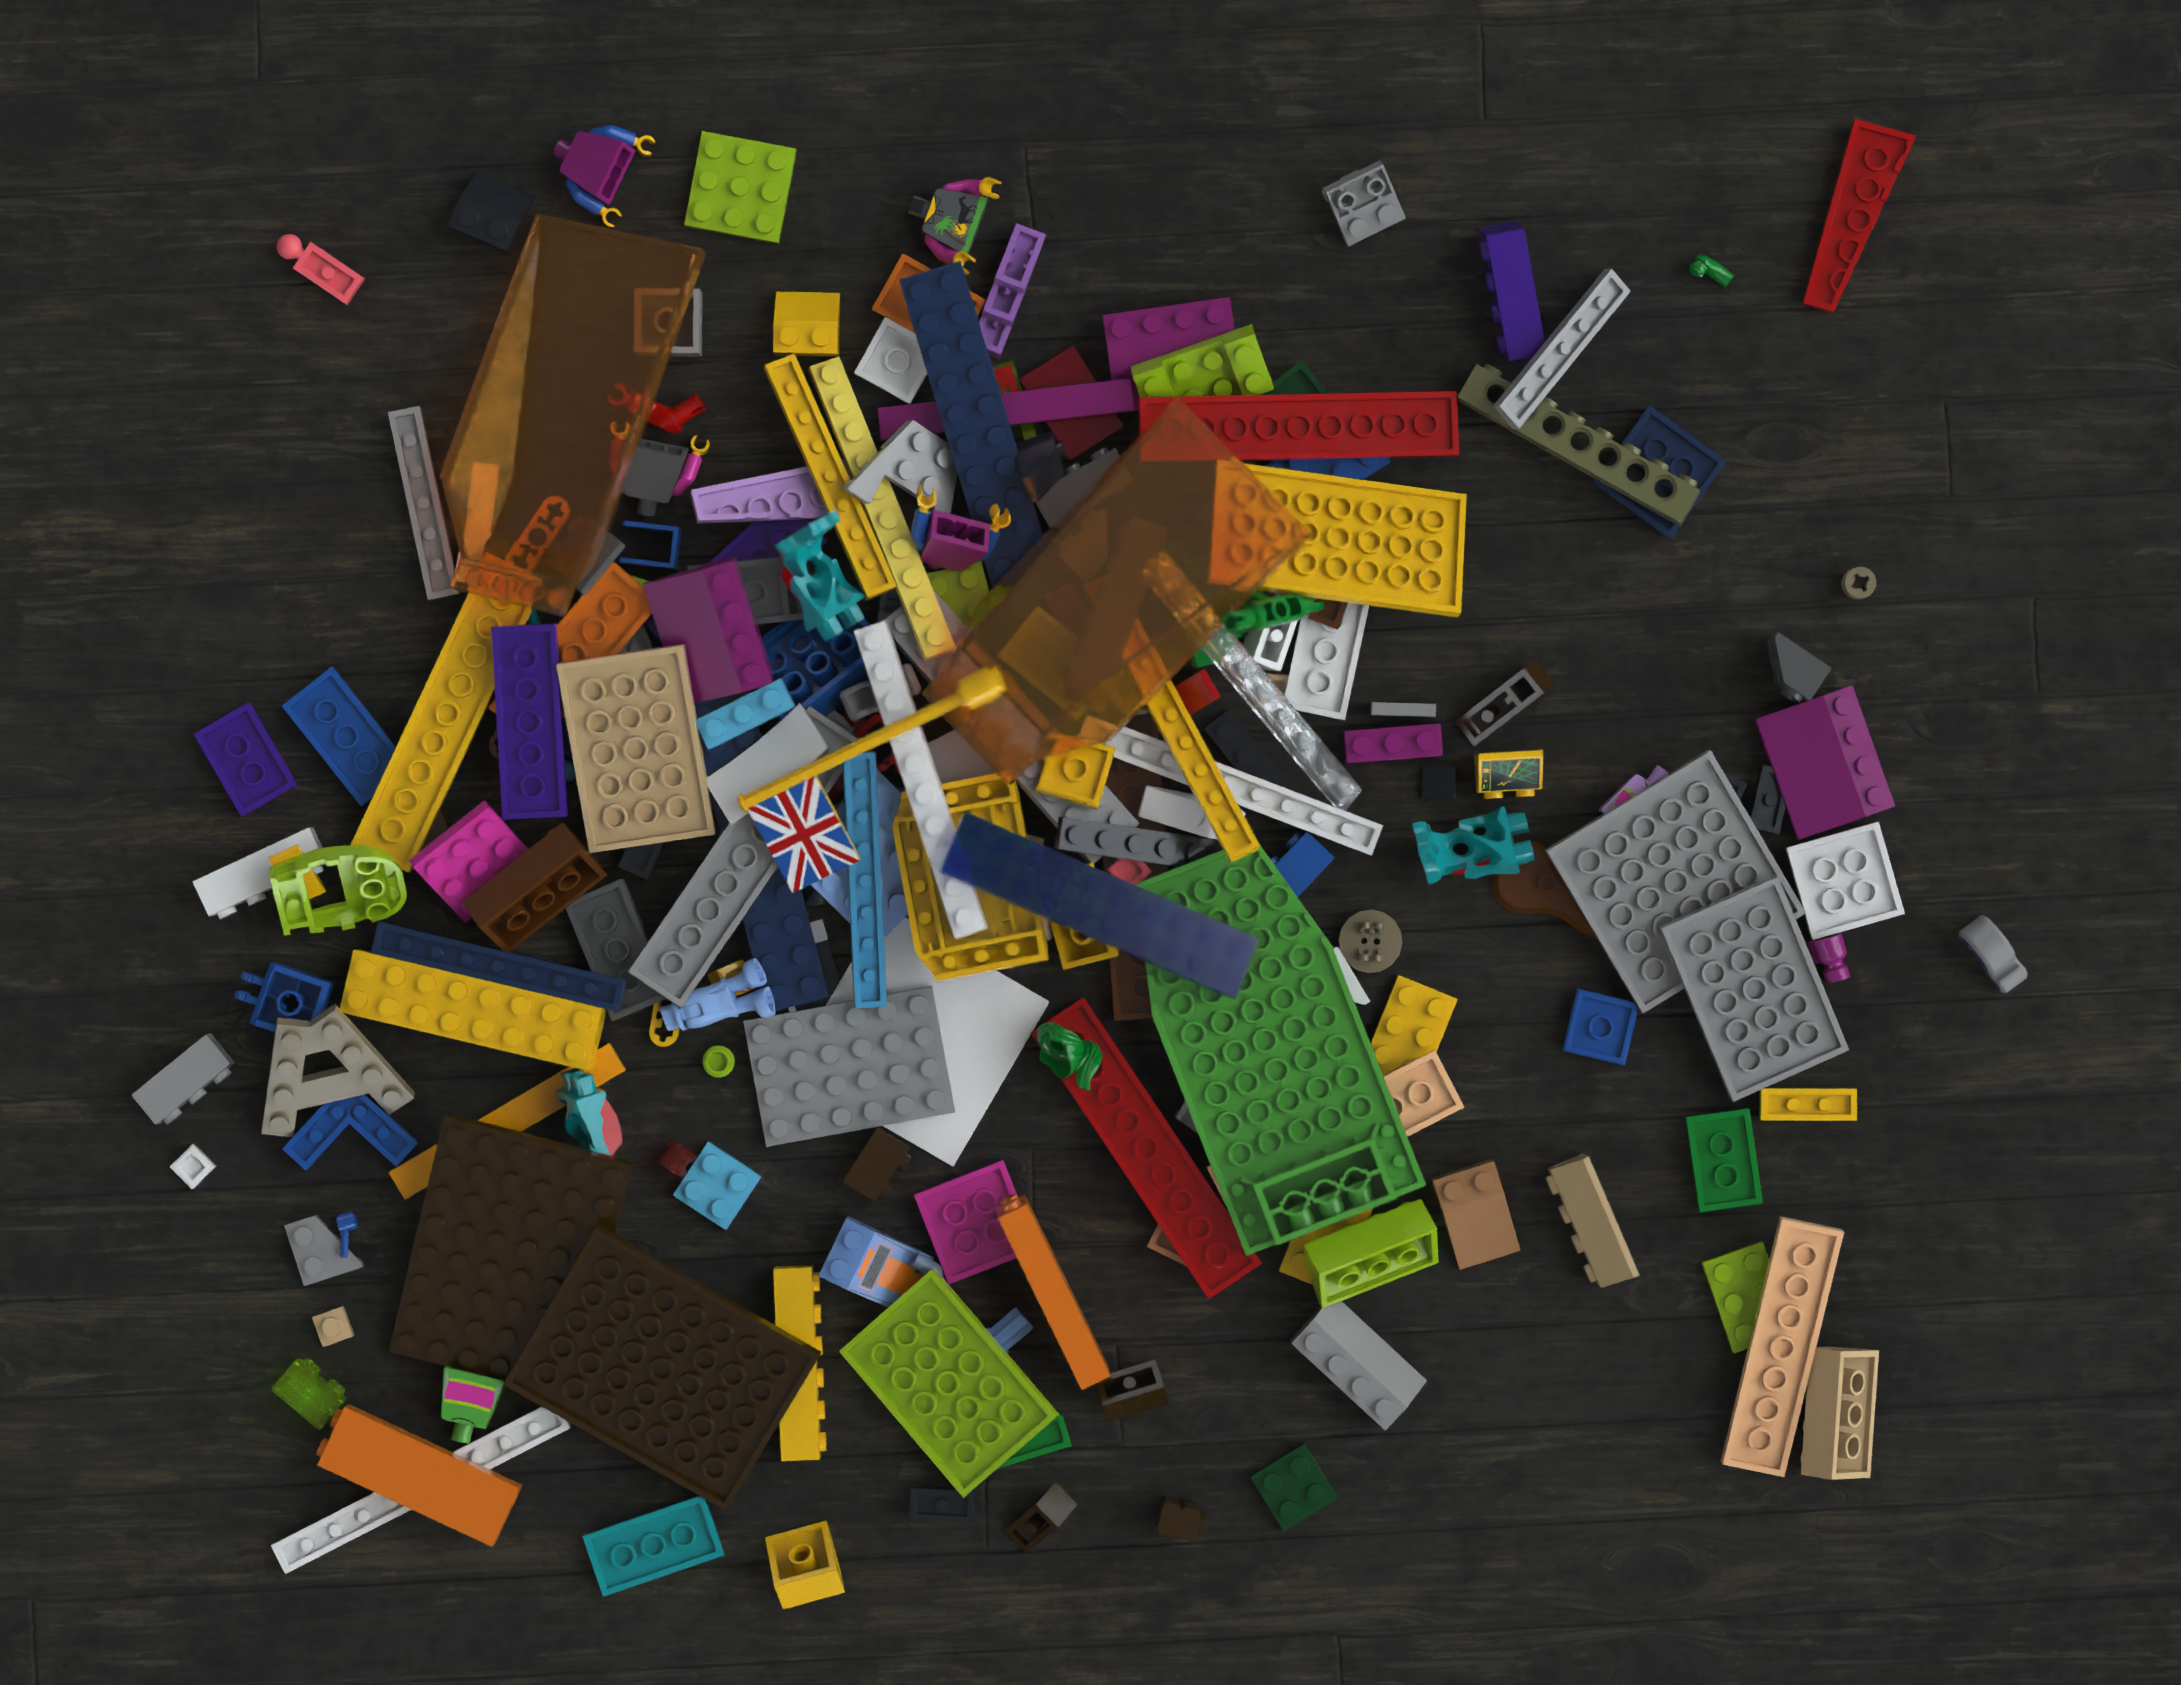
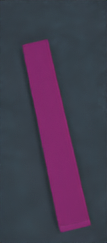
M1131 378L1001 394L1010 426L1135 411ZM936 401L878 408L880 437L882 441L888 440L906 420H914L935 435L945 434Z

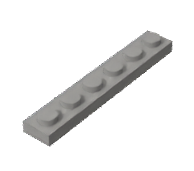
M1613 269L1603 270L1493 405L1494 409L1512 429H1519L1631 292Z
M415 406L388 412L427 599L430 601L460 594L458 582L453 581L455 566L421 407Z

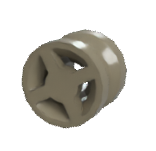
M1856 567L1844 574L1841 580V587L1847 597L1860 600L1874 592L1876 578L1870 569Z

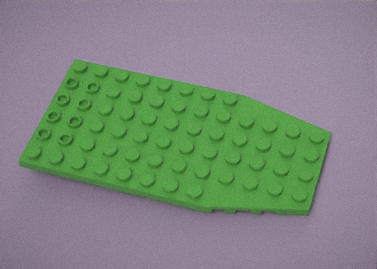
M1261 845L1259 850L1232 863L1229 862L1224 850H1221L1135 884L1152 1017L1246 1256L1275 1244L1279 1245L1426 1186L1334 949Z

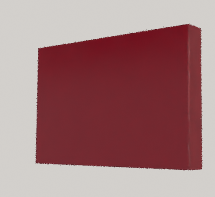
M1074 345L1019 379L1026 391L1096 383ZM1117 414L1046 422L1056 440L1063 442L1070 461L1124 428Z

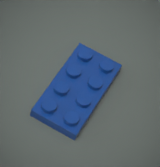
M330 667L283 704L282 707L359 805L363 807L373 798L396 749V745L334 667Z

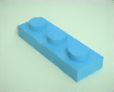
M780 678L697 719L696 722L708 750H711L794 709L796 706L783 679Z

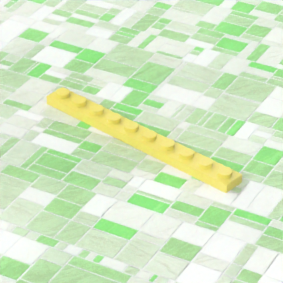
M838 356L809 366L808 371L853 480L861 471L860 468L867 461H871L878 452L841 359ZM883 477L871 503H862V506L896 582L897 593L923 658L926 661L955 651L956 646L890 481Z

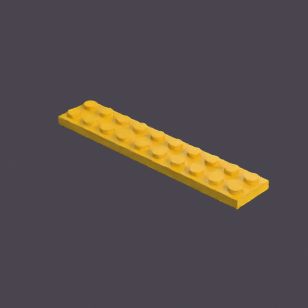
M486 555L351 845L379 848L390 854L402 870L411 872L412 865L409 860L420 852L495 692L491 627L526 625L544 588L545 581Z
M1400 975L1397 976L1370 1042L1383 1076L1433 1050L1437 1052L1458 1000L1457 998ZM1373 1208L1290 1240L1278 1271L1312 1284L1305 1264L1303 1245L1316 1237H1324L1337 1232L1346 1225H1354L1367 1220Z

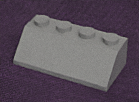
M1342 1301L1323 1309L1320 1307L1290 1339L1292 1345L1385 1431L1409 1406L1427 1381Z

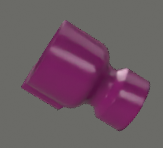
M1842 933L1805 941L1813 963L1825 966L1823 974L1826 983H1834L1851 977L1848 966L1843 963L1847 951Z

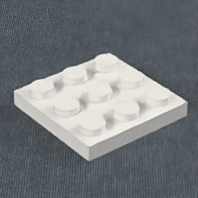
M1879 822L1785 848L1799 900L1806 912L1804 917L1811 940L1905 914Z

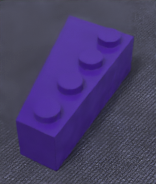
M1517 221L1479 228L1481 238L1479 242L1482 260L1486 262L1488 271L1485 273L1488 292L1492 291L1494 304H1490L1493 322L1499 324L1501 334L1496 335L1499 354L1505 353L1508 361L1533 357L1545 343L1525 230Z

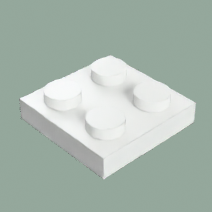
M885 317L854 374L902 401L911 404L927 376L916 334Z

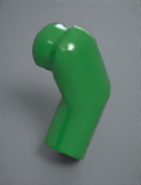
M1703 254L1695 256L1693 258L1694 262L1689 266L1690 272L1696 277H1702L1706 273L1724 288L1734 277V274L1720 263Z

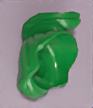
M1053 1021L1039 1026L1037 1029V1041L1041 1046L1040 1062L1048 1065L1059 1078H1068L1075 1072L1078 1087L1089 1091L1091 1089V1078L1098 1070L1103 1056L1098 1044L1090 1040L1082 1041L1077 1034Z

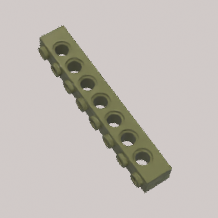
M1476 364L1457 397L1458 402L1681 527L1700 494V489L1696 488L1697 482L1684 474H1680L1679 477L1668 472L1669 466L1656 458H1652L1650 462L1639 456L1642 452L1640 449L1627 442L1623 446L1612 440L1614 435L1597 426L1593 430L1584 425L1586 420L1572 411H1569L1568 414L1556 409L1558 404L1546 396L1534 410L1532 416L1519 429H1512L1494 409L1493 405L1495 403L1488 399V393L1492 389L1500 388L1505 392L1511 383L1501 378L1502 372L1495 367L1485 364L1483 368ZM1551 419L1559 421L1562 426L1561 430L1554 435L1547 434L1543 429L1545 422ZM1577 435H1583L1588 438L1590 443L1586 449L1576 450L1571 445L1572 439ZM1604 451H1612L1616 454L1617 461L1612 466H1604L1599 461L1600 454ZM1631 467H1641L1645 472V477L1639 482L1629 480L1627 471ZM1661 482H1667L1673 487V493L1666 498L1659 497L1654 490L1656 485Z

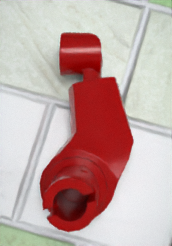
M622 383L615 384L616 389L624 392L622 397L616 398L609 394V399L614 405L625 404V408L644 422L671 434L681 432L684 423L706 411V407L697 393L692 394L673 408L663 405L635 390L628 394L627 387Z

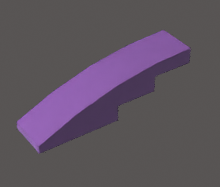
M1017 223L996 273L993 286L979 321L988 354L1000 359L1046 237L1044 233Z

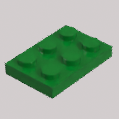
M1750 1108L1685 1117L1698 1212L1762 1204L1763 1198Z

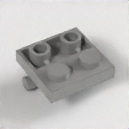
M1380 160L1359 171L1355 170L1341 177L1340 180L1324 187L1321 191L1325 201L1331 207L1348 246L1406 219L1386 169Z

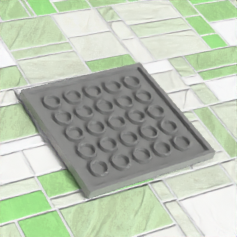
M1709 749L1545 849L1642 1013L1647 1012L1684 989L1659 926L1774 875L1779 877L1795 919L1806 914L1712 751Z

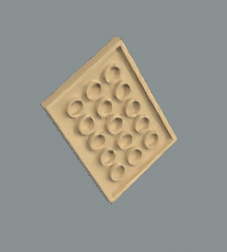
M684 644L556 664L589 853L715 835L717 831L707 783L700 733L696 722L697 716Z

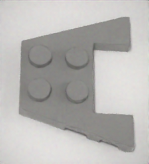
M906 420L880 447L882 450L871 461H867L860 468L861 471L854 479L848 480L842 490L862 503L870 504L883 477L917 498L918 486H923L922 496L924 497L930 496L933 487H935L936 504L929 508V511L938 510L951 514L958 473L949 443L914 420Z

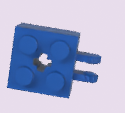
M270 962L265 978L242 971L240 977L245 982L262 986L259 997L243 990H236L234 997L256 1005L250 1024L275 1032L277 1017L310 1021L327 1009L336 982L278 962ZM295 995L299 1006L291 1011L289 1010L290 1004L286 1003V998H291Z

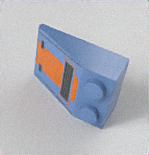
M847 1216L820 1271L819 1277L889 1307L924 1276L923 1273L910 1266V1261L914 1254L918 1252L931 1260L934 1257Z

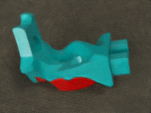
M836 510L831 511L774 546L783 563L781 577L791 593L801 603L805 629L808 632L816 627L825 642L844 631L835 615L838 614L846 629L864 619L856 602L865 598V594L856 590L846 581L837 559L831 560L830 557L822 552L820 547L822 536L840 522ZM807 561H811L814 564L815 575L813 576L806 569Z
M1501 806L1486 815L1459 820V828L1446 834L1433 832L1426 821L1413 823L1419 856L1425 869L1428 884L1436 883L1441 879V876L1449 874H1464L1465 878L1477 879L1491 874L1520 873L1519 865L1535 860L1530 840L1514 843L1513 835L1529 832L1525 813L1507 814L1505 806ZM1477 828H1486V832L1483 835L1478 836L1473 833ZM1458 843L1468 846V852L1465 855H1458L1453 851L1454 845Z
M573 1068L562 1072L564 1087L557 1089L556 1095L559 1102L567 1105L564 1124L567 1134L579 1143L580 1148L614 1156L622 1145V1134L617 1115L606 1100L605 1091L595 1086L593 1074L583 1073L582 1069Z

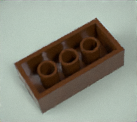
M561 823L558 827L550 830L539 842L525 850L520 857L506 868L498 871L487 883L474 890L462 903L478 927L503 951L511 952L605 878L607 874L593 854L589 853V849L564 823Z

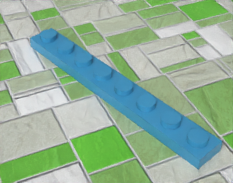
M866 751L843 762L845 827L861 858L860 861L847 867L853 1002L855 1009L887 1007L876 752Z

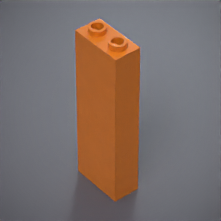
M1017 1193L999 1201L1001 1206L996 1208L998 1220L1081 1390L1110 1377L1108 1364L1025 1194L1018 1197Z
M350 1404L346 1405L343 1410H336L330 1423L334 1430L329 1439L324 1438L316 1453L317 1456L321 1457L317 1466L491 1547L496 1543L522 1488V1484Z

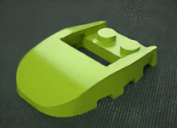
M349 845L314 849L269 868L270 881L284 936L291 935V929L309 927L310 933L324 932L325 927L342 926V930L356 928L355 923L369 919L372 922H376L397 913L403 907L407 897L401 867L390 854L373 846ZM325 863L327 867L338 865L346 901L312 909L303 874L309 873V868Z

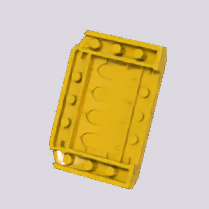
M1008 770L941 784L989 928L959 939L954 937L907 791L902 792L901 802L897 815L894 818L892 829L915 953L933 974L936 981L941 982L1049 960L1046 935L1014 772Z

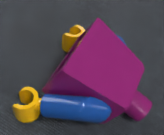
M614 125L593 128L589 133L579 131L576 133L572 143L560 140L554 149V156L563 160L560 172L567 177L566 187L574 201L592 214L601 215L603 222L609 227L615 226L607 222L606 214L614 211L621 217V213L615 208L607 209L604 203L610 205L635 151L637 150L638 154L643 157H648L652 154L649 151H644L641 148V143L647 141L655 144V140L651 136L645 135L637 138L635 133Z
M920 485L917 488V502L920 507L915 510L911 537L916 549L920 550L921 561L926 563L931 569L938 570L942 567L957 572L964 571L973 563L990 557L1001 535L999 529L1005 528L1010 524L1011 516L1008 508L999 516L1000 509L998 504L992 505L989 509V515L992 520L991 526L987 523L938 510L930 512L929 508L936 504V489L933 487L932 494L924 497L922 496L923 486Z

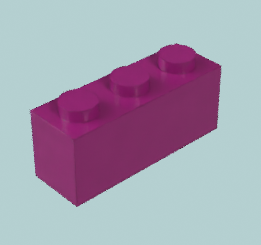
M1441 724L1343 732L1345 764L1443 756Z

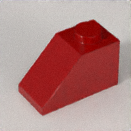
M1205 669L1175 686L1189 715L1194 714L1221 697Z

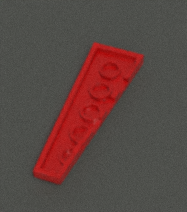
M1858 119L1853 120L1802 305L1831 313L1835 311L1864 249L1865 243L1874 228L1880 211L1913 145L1915 135Z

